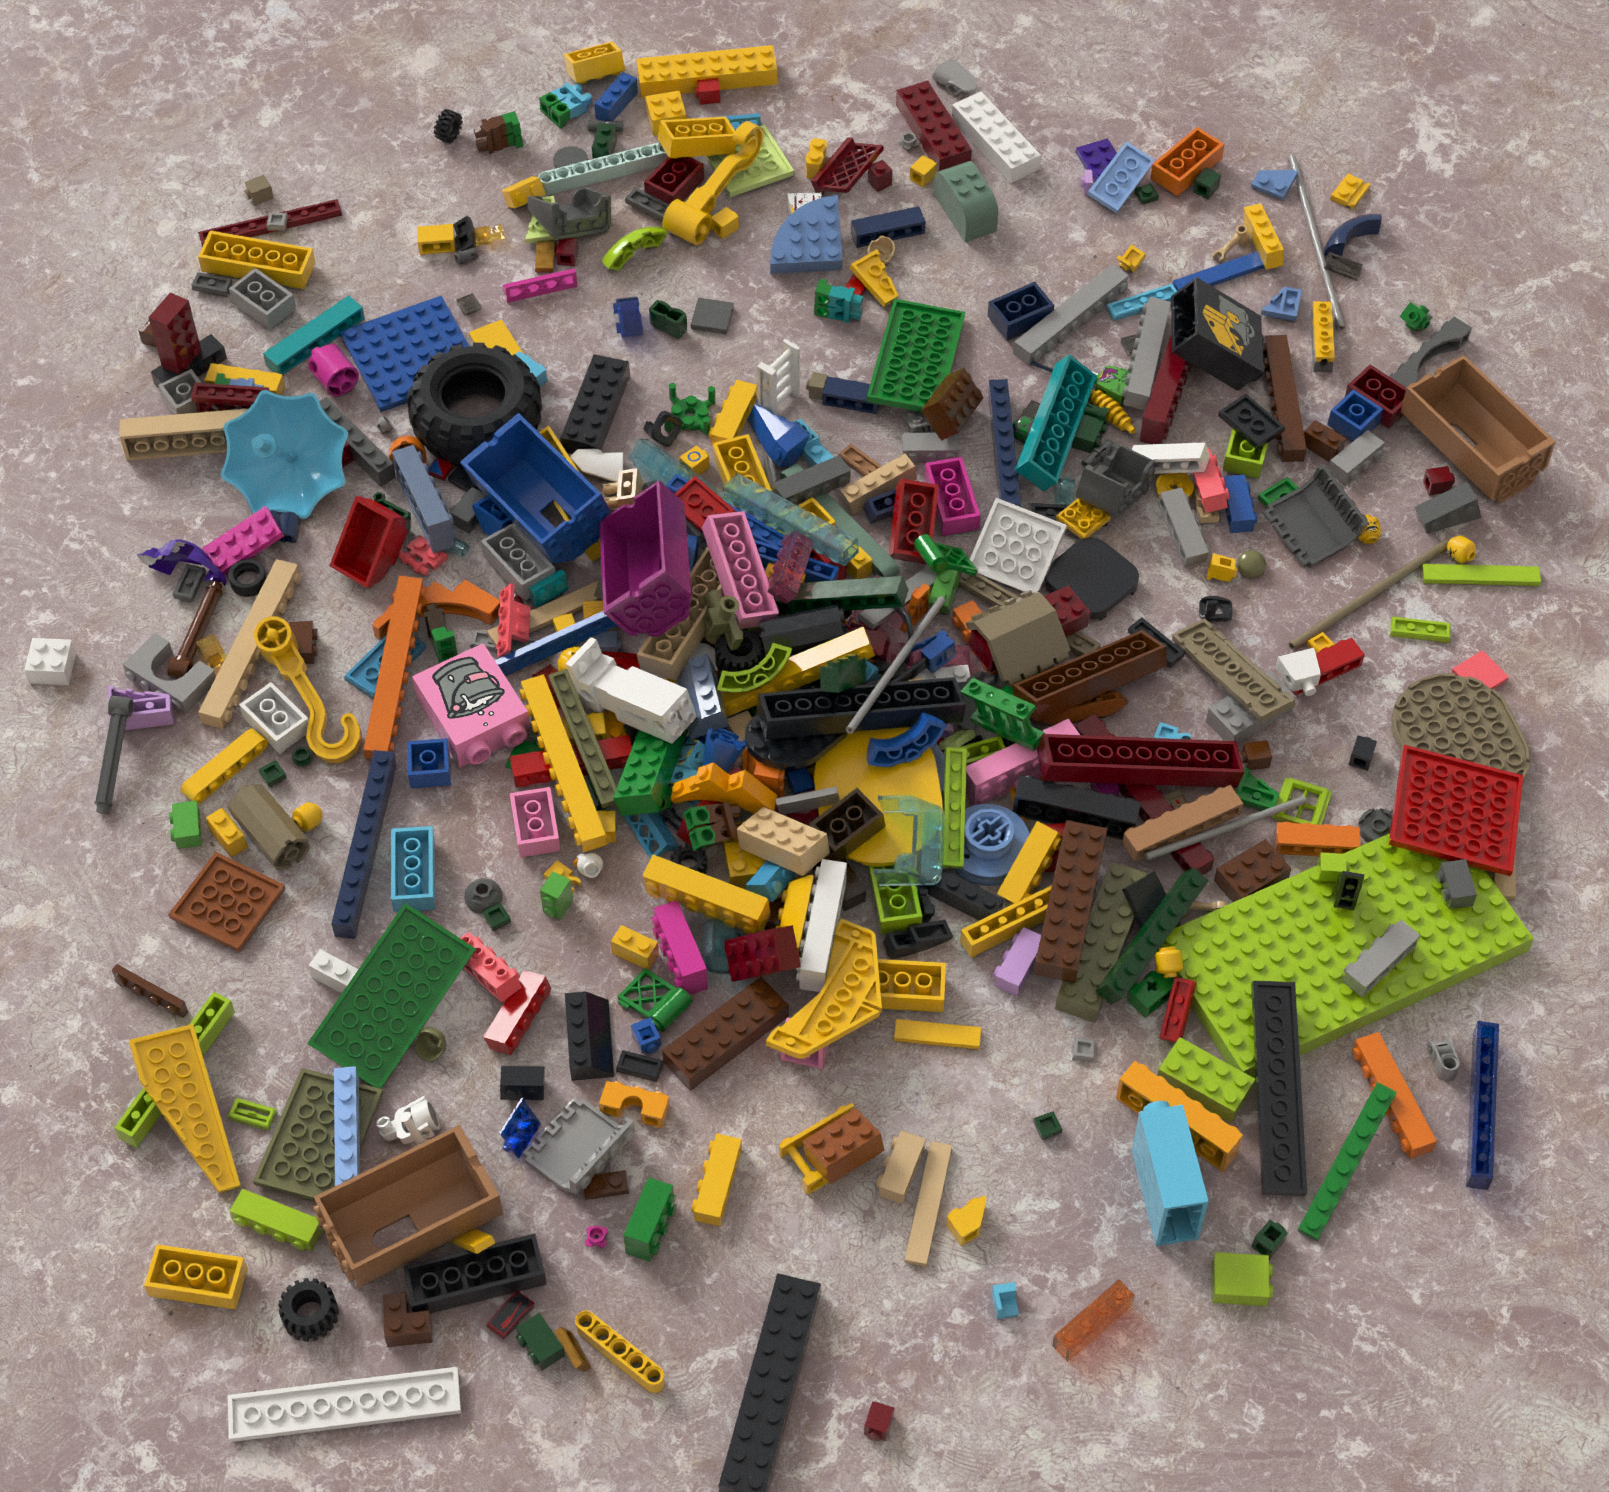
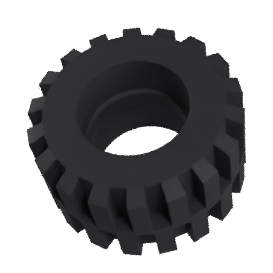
M743 629V641L737 650H730L725 634H721V638H718L715 644V664L718 672H721V674L722 671L739 672L757 666L765 658L761 636L759 634L756 635V632L753 630ZM736 653H745V654H747V655H745V656H735V655H733V654H736Z
M304 1278V1282L295 1281L293 1287L291 1285L286 1287L287 1293L283 1292L281 1294L282 1300H279L278 1303L280 1308L279 1315L289 1335H294V1338L300 1340L302 1337L303 1341L309 1342V1338H313V1341H316L320 1335L325 1337L327 1335L326 1331H332L334 1328L333 1323H337L339 1310L332 1289L327 1287V1284L323 1281L319 1284L318 1279L313 1278L312 1281H309V1278ZM315 1302L321 1305L318 1312L310 1317H300L297 1315L298 1309L306 1303Z

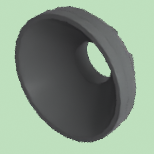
M480 878L472 881L467 886L464 898L467 907L471 911L482 914L483 911L501 903L503 895L500 886L494 880ZM480 886L488 888L485 894H478L476 890Z

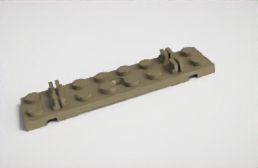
M1205 618L1172 634V640L1260 722H1264L1296 706L1295 699L1286 691L1283 692L1281 686L1266 675L1221 632L1215 631L1213 625Z

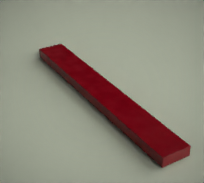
M337 199L280 212L287 213L286 229L342 216ZM267 215L200 231L198 234L203 247L209 231L255 237L280 230L267 229L269 217Z

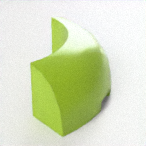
M644 227L632 231L611 247L603 257L602 262L608 269L620 271L623 265L634 256V251L641 247L643 249L660 247L669 232L661 227Z
M772 643L768 654L757 666L739 672L722 671L717 690L732 693L745 692L766 684L782 670L790 657L792 648Z

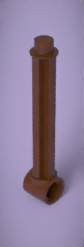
M213 581L211 585L206 587V592L178 655L171 657L167 667L168 676L181 678L193 667V658L218 601L223 595V585L220 582Z

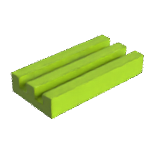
M236 1098L228 1118L232 1121L269 1131L271 1123L273 1124L274 1116L278 1112L277 1109ZM238 1105H239V1106H242V1107H246V1108H249V1109H252V1110H256V1111H259V1112H263V1113L269 1114V1116L261 1115V1114H258V1113H256V1112H253V1111H250V1110L247 1111V1110L240 1109V1108H237V1107H238Z

